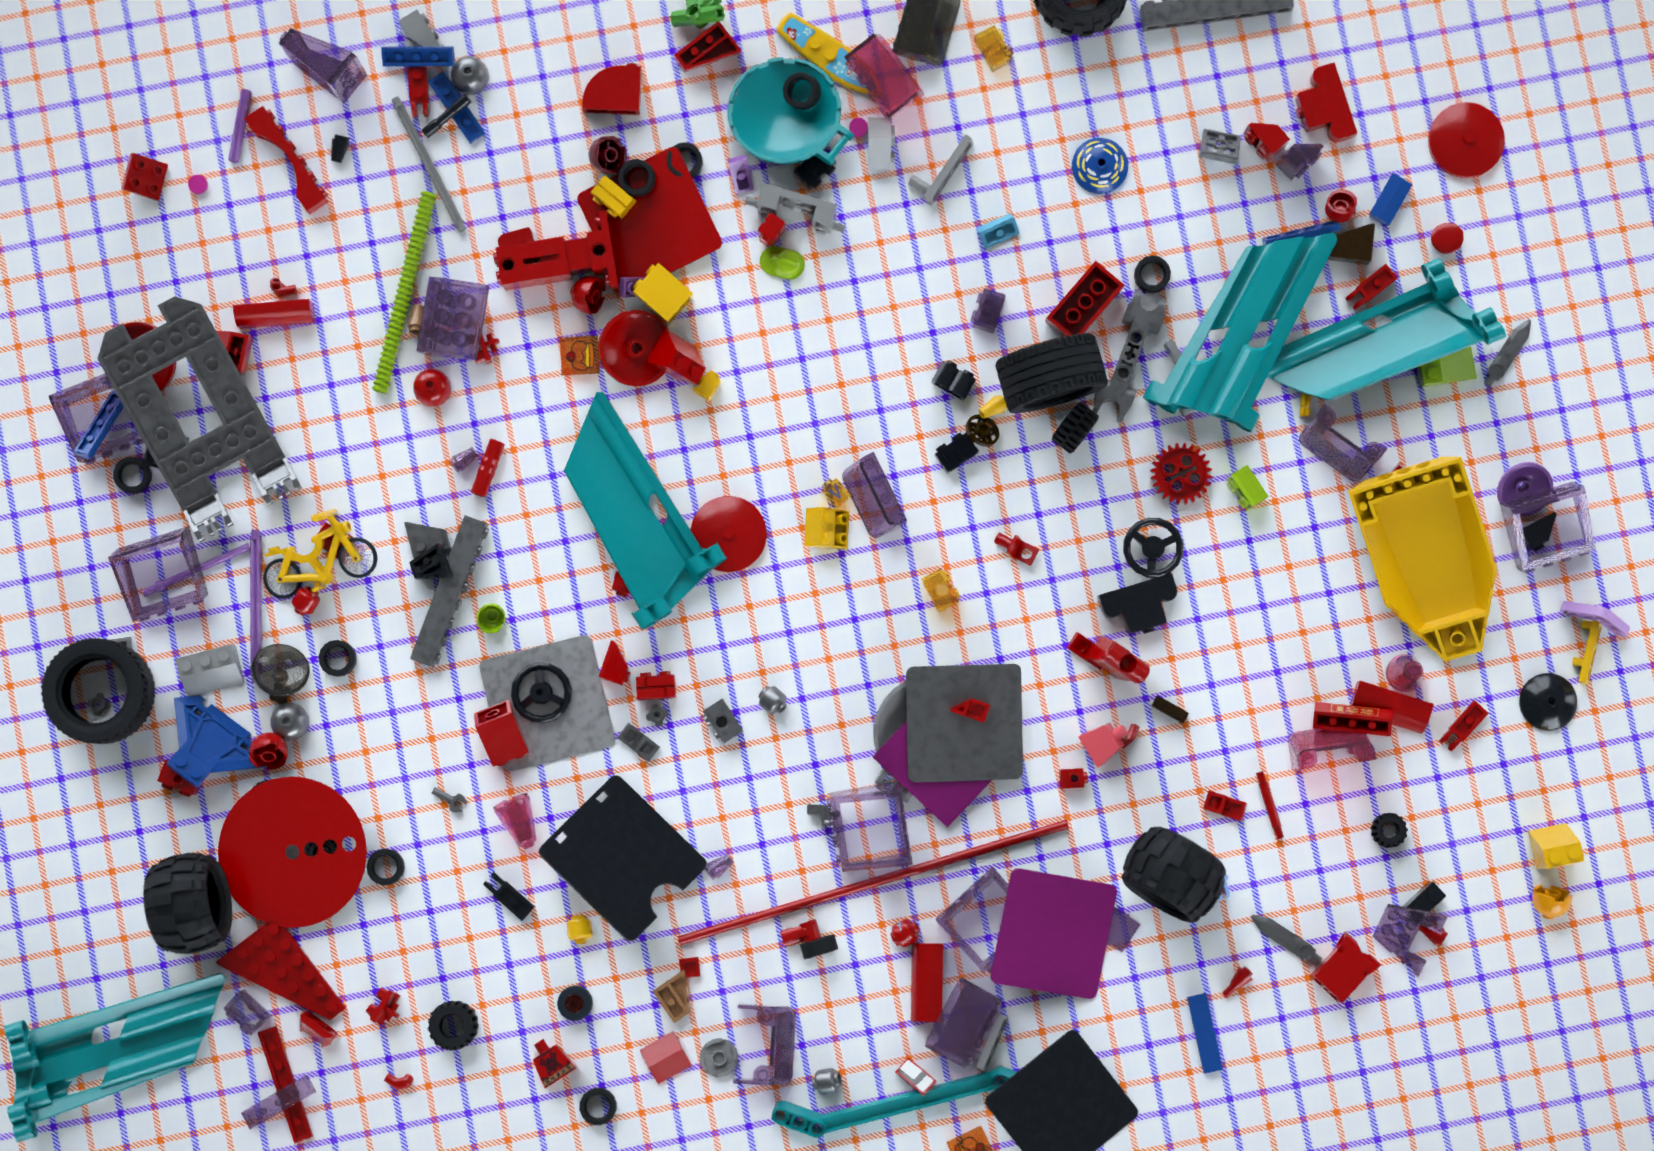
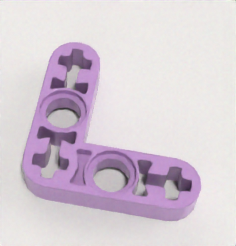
M1563 601L1560 612L1565 615L1596 620L1610 632L1620 637H1627L1630 626L1607 608L1570 601Z

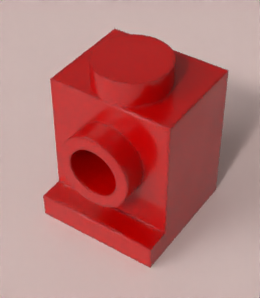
M1083 768L1059 770L1060 789L1084 788V784L1088 783V774L1083 771ZM1072 775H1077L1078 780L1076 782L1071 781Z

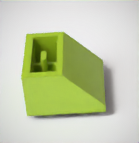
M1248 465L1234 472L1226 479L1228 489L1231 493L1235 492L1238 497L1237 502L1242 509L1246 508L1248 511L1269 497Z

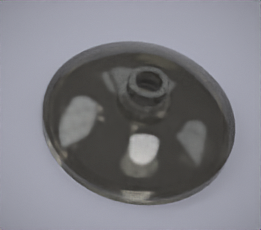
M273 644L264 647L255 655L252 661L251 674L254 682L261 690L273 696L283 697L299 692L306 685L309 679L310 667L306 657L298 649L285 644Z

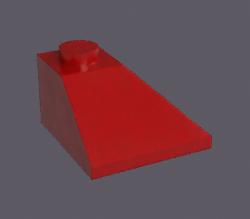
M611 640L598 677L623 686L624 682L628 683L631 672L628 671L629 667L618 644Z

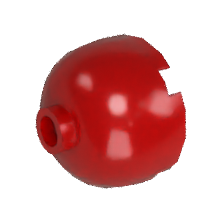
M593 276L580 278L570 290L575 308L580 312L590 315L598 313L604 302V297L601 298L602 291H606L605 282L603 279Z
M426 369L420 372L413 383V392L416 399L427 407L443 405L449 399L452 392L449 378L437 369Z
M269 732L261 733L251 742L249 760L254 766L258 768L265 766L267 770H273L282 767L286 763L288 746L280 735Z

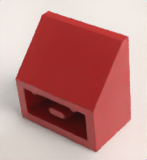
M1250 123L1243 133L1245 141L1249 145H1253L1257 149L1256 153L1267 162L1283 150L1290 140L1286 133L1276 124Z
M217 331L240 375L245 376L253 338L242 333Z

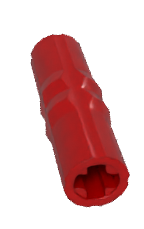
M489 439L471 489L472 494L486 498L505 446L504 443Z

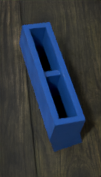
M1392 173L1370 211L1369 217L1385 226L1390 225L1413 184Z

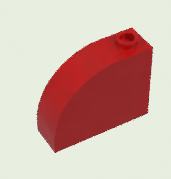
M636 63L611 66L594 75L588 82L583 94V113L640 115L641 66H638Z

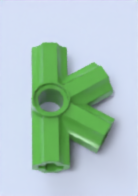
M685 0L687 9L672 11L670 15L673 27L694 25L697 29L705 27L708 23L723 21L725 18L724 8L722 5H719L722 0Z

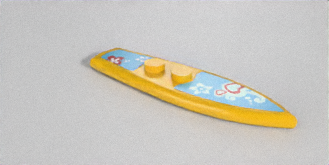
M791 12L781 19L776 32L805 59L821 68L832 80L856 92L876 96L883 95L879 82L871 69L856 53L843 43Z

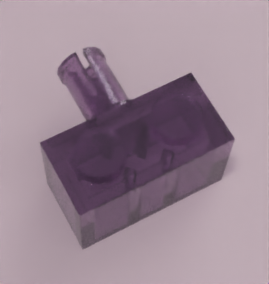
M984 288L983 293L979 292L976 303L979 304L978 310H973L970 319L973 322L972 327L994 334L1006 295Z

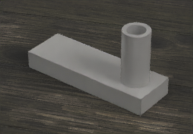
M998 1012L982 1052L962 1044L958 1055L976 1062L977 1068L987 1071L1009 1017Z

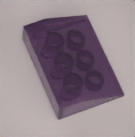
M429 277L416 351L433 357L477 361L490 286L449 278Z

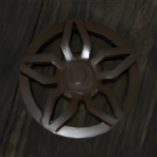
M979 414L971 416L965 424L967 435L972 443L983 447H991L999 439V429L989 417L983 419Z

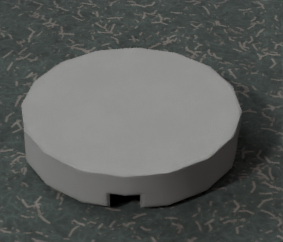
M722 1038L712 1039L701 1049L700 1064L709 1075L725 1077L736 1068L738 1052L730 1041Z

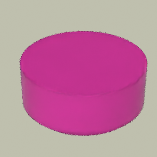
M854 118L849 124V131L854 134V137H863L868 131V124L863 118Z
M194 175L189 179L188 187L191 192L200 195L208 189V182L202 175Z

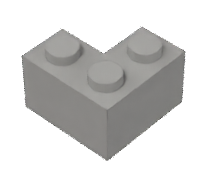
M868 117V170H891V163H895V151H891V147H895V125H891V118Z

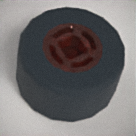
M578 985L569 986L564 989L557 1000L558 1011L564 1018L571 1021H578L588 1016L593 1006L590 992Z

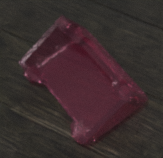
M1312 729L1294 732L1288 738L1292 771L1312 768L1317 762L1316 752L1347 748L1348 754L1355 755L1359 762L1376 760L1374 746L1367 734Z

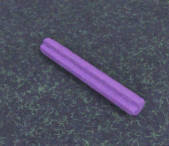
M241 89L228 157V161L232 163H239L246 128L244 118L248 116L252 92L248 89Z

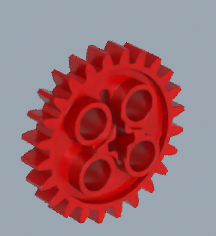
M1176 443L1175 449L1168 445V452L1162 449L1161 453L1163 456L1157 454L1155 457L1158 462H1152V465L1156 467L1150 469V472L1155 474L1150 480H1156L1152 487H1159L1156 493L1163 492L1162 499L1168 496L1169 503L1173 499H1176L1177 505H1179L1181 500L1186 505L1188 499L1194 503V496L1200 499L1202 497L1200 492H1207L1204 486L1211 485L1207 479H1212L1213 477L1208 474V472L1212 471V468L1206 466L1210 463V460L1204 461L1203 459L1206 454L1200 456V448L1193 451V445L1189 449L1186 448V443H1183L1182 448ZM1188 457L1191 461V464L1189 466H1184L1181 462V458ZM1164 465H1171L1173 467V473H1166L1164 471ZM1191 467H1197L1196 470L1186 473L1183 476V478L1182 476H1178L1168 482L1165 480L1168 477L1176 475L1179 472V469L1181 472H1183ZM1189 475H1197L1198 483H1191ZM1172 482L1180 483L1181 490H1173Z

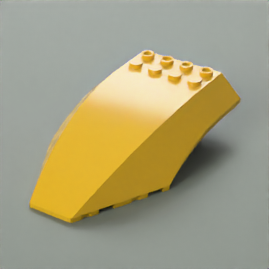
M1441 456L1366 479L1349 490L1348 493L1373 565L1384 605L1390 608L1402 622H1405L1408 628L1425 641L1428 647L1435 651L1444 662L1481 652L1497 568L1462 457Z

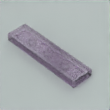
M305 1075L244 1110L241 1114L251 1130L314 1094L316 1090L309 1076Z

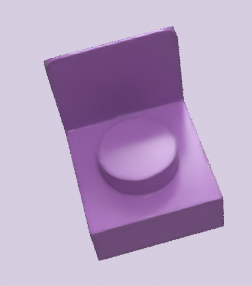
M746 154L727 159L735 193L739 194L754 190Z

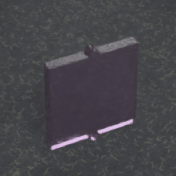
M1114 906L1107 945H1112L1120 952H1123L1141 924L1129 917L1128 913L1125 914Z

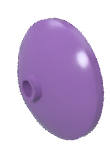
M1523 462L1514 465L1503 474L1498 483L1497 499L1499 504L1507 513L1514 516L1525 517L1539 512L1547 505L1552 496L1554 488L1552 476L1545 467L1538 463Z

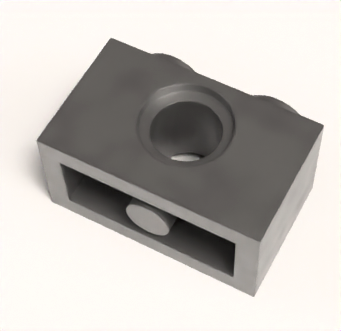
M723 699L703 710L705 715L702 717L708 726L712 724L716 730L713 734L718 742L723 741L725 744L744 732ZM719 717L727 719V725L723 728L718 727L716 724Z

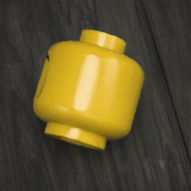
M586 915L572 916L571 920L567 922L568 939L575 941V944H585L587 939L593 936L592 922L586 918Z

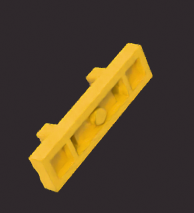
M1582 620L1581 628L1590 630L1583 659L1573 657L1572 661L1573 666L1581 668L1578 681L1585 685L1589 684L1602 624L1596 620Z

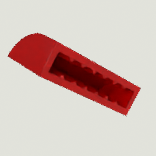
M310 299L233 305L234 319L239 329L315 323L314 303Z
M1361 680L1357 681L1350 702L1352 706L1393 710L1392 725L1420 734L1425 731L1434 706L1433 703Z
M913 943L911 953L910 1021L942 1022L943 943Z

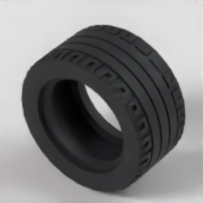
M1090 333L1074 334L1037 343L1007 354L998 359L995 364L1007 409L1010 413L1014 414L1041 410L1067 403L1105 388L1108 384L1096 338Z
M100 638L78 640L60 650L53 657V660L49 662L50 665L46 667L47 670L44 672V679H42L41 685L43 708L46 710L45 713L49 716V720L53 722L52 724L59 731H62L63 734L74 740L93 744L119 742L137 732L143 726V723L147 721V717L150 716L155 697L153 674L150 673L151 670L148 668V664L144 662V659L126 645ZM97 660H109L121 670L125 677L127 685L126 699L122 708L115 716L104 722L90 723L84 720L74 709L71 701V685L76 674L85 665Z

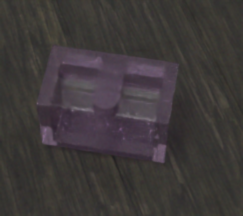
M245 989L239 991L223 1008L226 1011V1016L232 1021L235 1020L240 1025L239 1028L249 1035L256 1033L272 1016Z

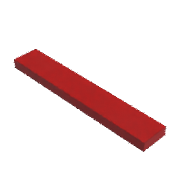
M277 1026L257 1032L294 1144L314 1137Z

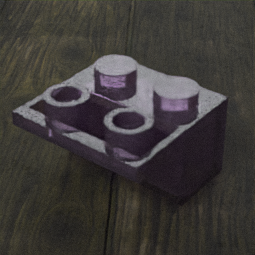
M1293 144L1280 157L1276 166L1291 181L1295 177L1299 179L1309 168L1308 164L1312 166L1319 160V157L1323 154L1321 150L1324 146L1322 144Z

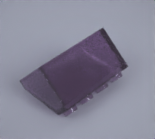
M874 452L865 455L843 471L842 480L871 537H882L907 524V519Z
M960 978L930 1032L925 1047L966 1069L967 1066L972 1064L975 1057L973 1054L976 1049L981 1047L984 1041L983 1035L986 1031L990 1030L993 1024V1016L1000 1011L1002 999L970 981Z

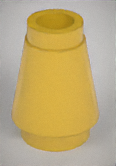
M995 395L978 409L981 418L985 419L1005 412L1007 405L1002 395Z

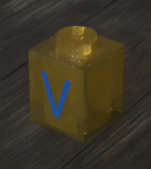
M830 478L822 485L824 487L822 493L835 509L851 498V495L837 478L834 480Z

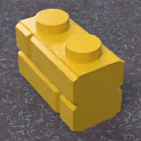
M603 176L591 191V194L595 196L593 200L600 206L605 204L609 208L607 212L614 218L617 216L624 218L636 203L635 199L607 176Z

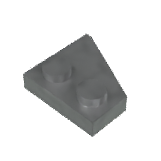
M404 522L413 558L418 557L437 543L443 545L444 551L451 549L445 529Z

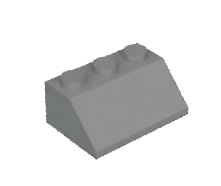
M230 644L175 659L179 678L187 696H196L245 683L235 645Z

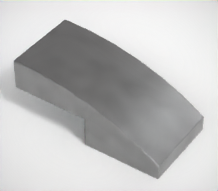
M629 722L617 736L620 741L648 762L660 748L659 745Z

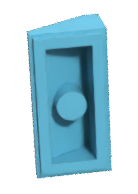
M1007 214L976 228L985 249L1020 234L1012 214Z

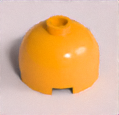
M1542 884L1536 885L1533 889L1532 903L1537 912L1542 914V917L1554 919V917H1560L1568 911L1573 895H1568L1569 891L1561 887L1551 885L1549 889L1542 888Z

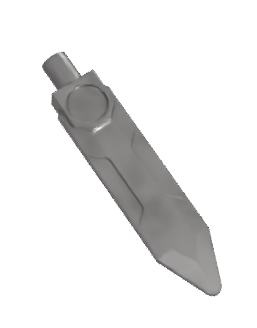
M1527 319L1513 329L1486 373L1488 378L1484 383L1486 386L1491 387L1494 381L1498 382L1514 361L1529 337L1530 319Z
M1257 915L1251 916V919L1261 933L1302 960H1307L1308 962L1312 960L1317 964H1320L1323 958L1315 953L1316 949L1311 944L1271 918Z

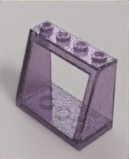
M291 28L288 32L285 31L279 38L278 44L291 63L343 104L368 76L357 56L349 50Z
M106 374L48 396L72 451L75 450L80 442V437L69 405L113 388ZM136 429V431L101 444L92 459L76 456L74 452L73 454L77 462L89 465L95 463L97 458H108L113 456L115 451H126L131 448V445L136 443L137 445L144 444V441Z
M1572 481L1500 503L1516 567L1518 570L1524 571V573L1533 572L1539 566L1554 565L1553 562L1559 560L1561 562L1569 561L1575 555L1585 556L1590 554L1591 550H1595L1584 485ZM1573 497L1585 544L1528 562L1520 513Z
M189 526L117 548L108 556L132 621L139 620V622H143L155 614L162 616L167 614L168 610L174 608L175 611L181 610L186 607V604H200L204 602L208 595ZM179 543L197 590L142 607L129 558Z
M899 782L829 793L830 798L827 799L828 810H832L833 817H830L831 829H835L836 836H833L834 848L838 847L839 855H835L837 867L841 866L842 872L913 865L902 790ZM893 798L901 854L849 862L840 803Z
M993 866L935 918L937 923L984 974L986 972L991 973L995 952L983 961L949 922L994 881L1007 894L1009 884Z

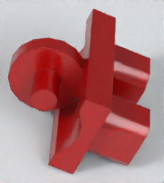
M480 327L474 329V333L466 336L469 347L480 344L482 349L472 353L476 364L484 362L490 364L492 360L487 348L490 347L492 353L497 352L495 345L500 343L499 338L493 339L491 333L486 335L488 341L485 342Z
M380 988L376 994V997L381 1000L380 1004L376 1006L371 1003L366 1009V1013L371 1017L369 1020L382 1025L385 1020L389 1022L392 1016L398 1018L400 1014L396 1010L399 1005L396 1002L401 995L397 992Z

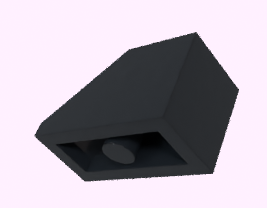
M1555 512L1517 531L1527 551L1533 549L1536 552L1545 547L1543 543L1549 541L1556 518Z

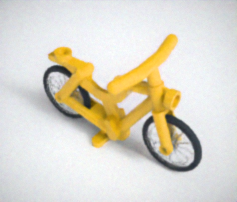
M334 508L311 516V520L318 522L327 519L331 527L311 538V542L315 543V547L307 555L298 554L294 546L280 549L279 546L269 548V552L265 553V557L282 554L284 558L275 559L267 565L263 574L264 585L271 595L281 599L294 596L301 587L302 582H314L315 588L311 589L312 593L325 589L326 584L331 583L333 580L331 570L340 542L342 546L339 550L338 560L342 570L351 577L363 578L370 575L376 568L378 561L376 549L366 539L350 538L347 533L352 531L349 521L340 523L336 520L334 516L338 514L337 509ZM334 535L324 567L317 557L321 554L324 547V539ZM293 561L299 563L309 562L316 573H301L299 567Z

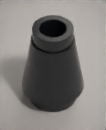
M334 135L331 145V161L342 163L350 145L349 137Z

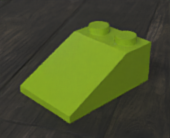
M1471 346L1416 367L1420 388L1477 379Z

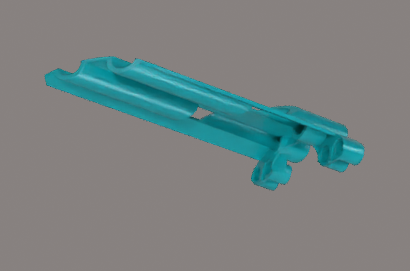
M1327 233L1309 238H1303L1304 236L1278 240L1266 245L1246 247L1165 383L1162 384L1152 380L1143 399L1151 404L1160 406V408L1171 414H1175L1177 409L1196 410L1236 424L1247 432H1252L1260 414L1251 407L1338 240L1336 234ZM1278 319L1265 346L1252 348L1248 345L1260 322ZM1230 327L1214 355L1202 361L1195 360L1210 330Z
M222 973L213 974L33 1030H29L25 1020L5 1025L4 1031L10 1043L13 1071L16 1077L14 1105L7 1107V1114L13 1125L12 1129L16 1142L19 1143L37 1137L36 1123L194 1064L200 1044L206 1035L214 1014L215 1005L224 986L226 976ZM126 1019L120 1037L97 1044L92 1043V1034L97 1027ZM108 1066L100 1086L70 1095L67 1094L69 1085L80 1074Z

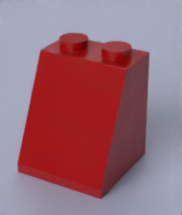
M666 328L661 333L647 360L648 363L673 378L695 385L698 384L706 369L696 347Z
M510 700L474 713L475 728L493 767L503 766L509 760L523 758L529 753L528 745Z

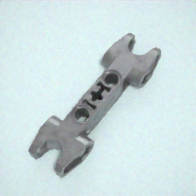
M1139 289L1136 290L1133 299L1128 304L1122 319V323L1128 324L1131 327L1112 379L1108 380L1105 388L1095 392L1092 411L1097 414L1103 403L1107 401L1113 402L1118 407L1116 420L1118 423H1122L1137 393V390L1128 387L1147 332L1158 335L1164 319L1167 299L1162 298L1156 309L1152 311L1145 310L1140 304L1142 290ZM1131 335H1139L1141 341L1134 343L1131 340ZM1130 348H1134L1131 355L1133 358L1127 360L1126 355L1130 351ZM1121 369L1125 370L1128 377H1119L1118 371Z

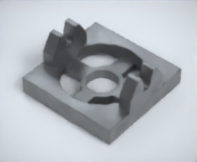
M1204 129L1198 157L1237 165L1241 136ZM1216 143H1223L1225 147H1220ZM1206 145L1213 146L1217 152L1209 151ZM1232 150L1233 153L1228 155L1223 154V151Z

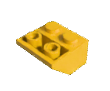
M825 507L806 508L804 546L848 549L849 511Z

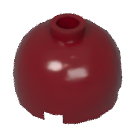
M602 136L594 140L589 148L588 159L596 171L603 174H615L626 163L627 150L619 138L615 136Z

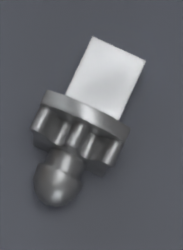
M807 804V814L822 815V829H825L826 825L831 824V817L838 818L841 815L840 810L831 809V805Z

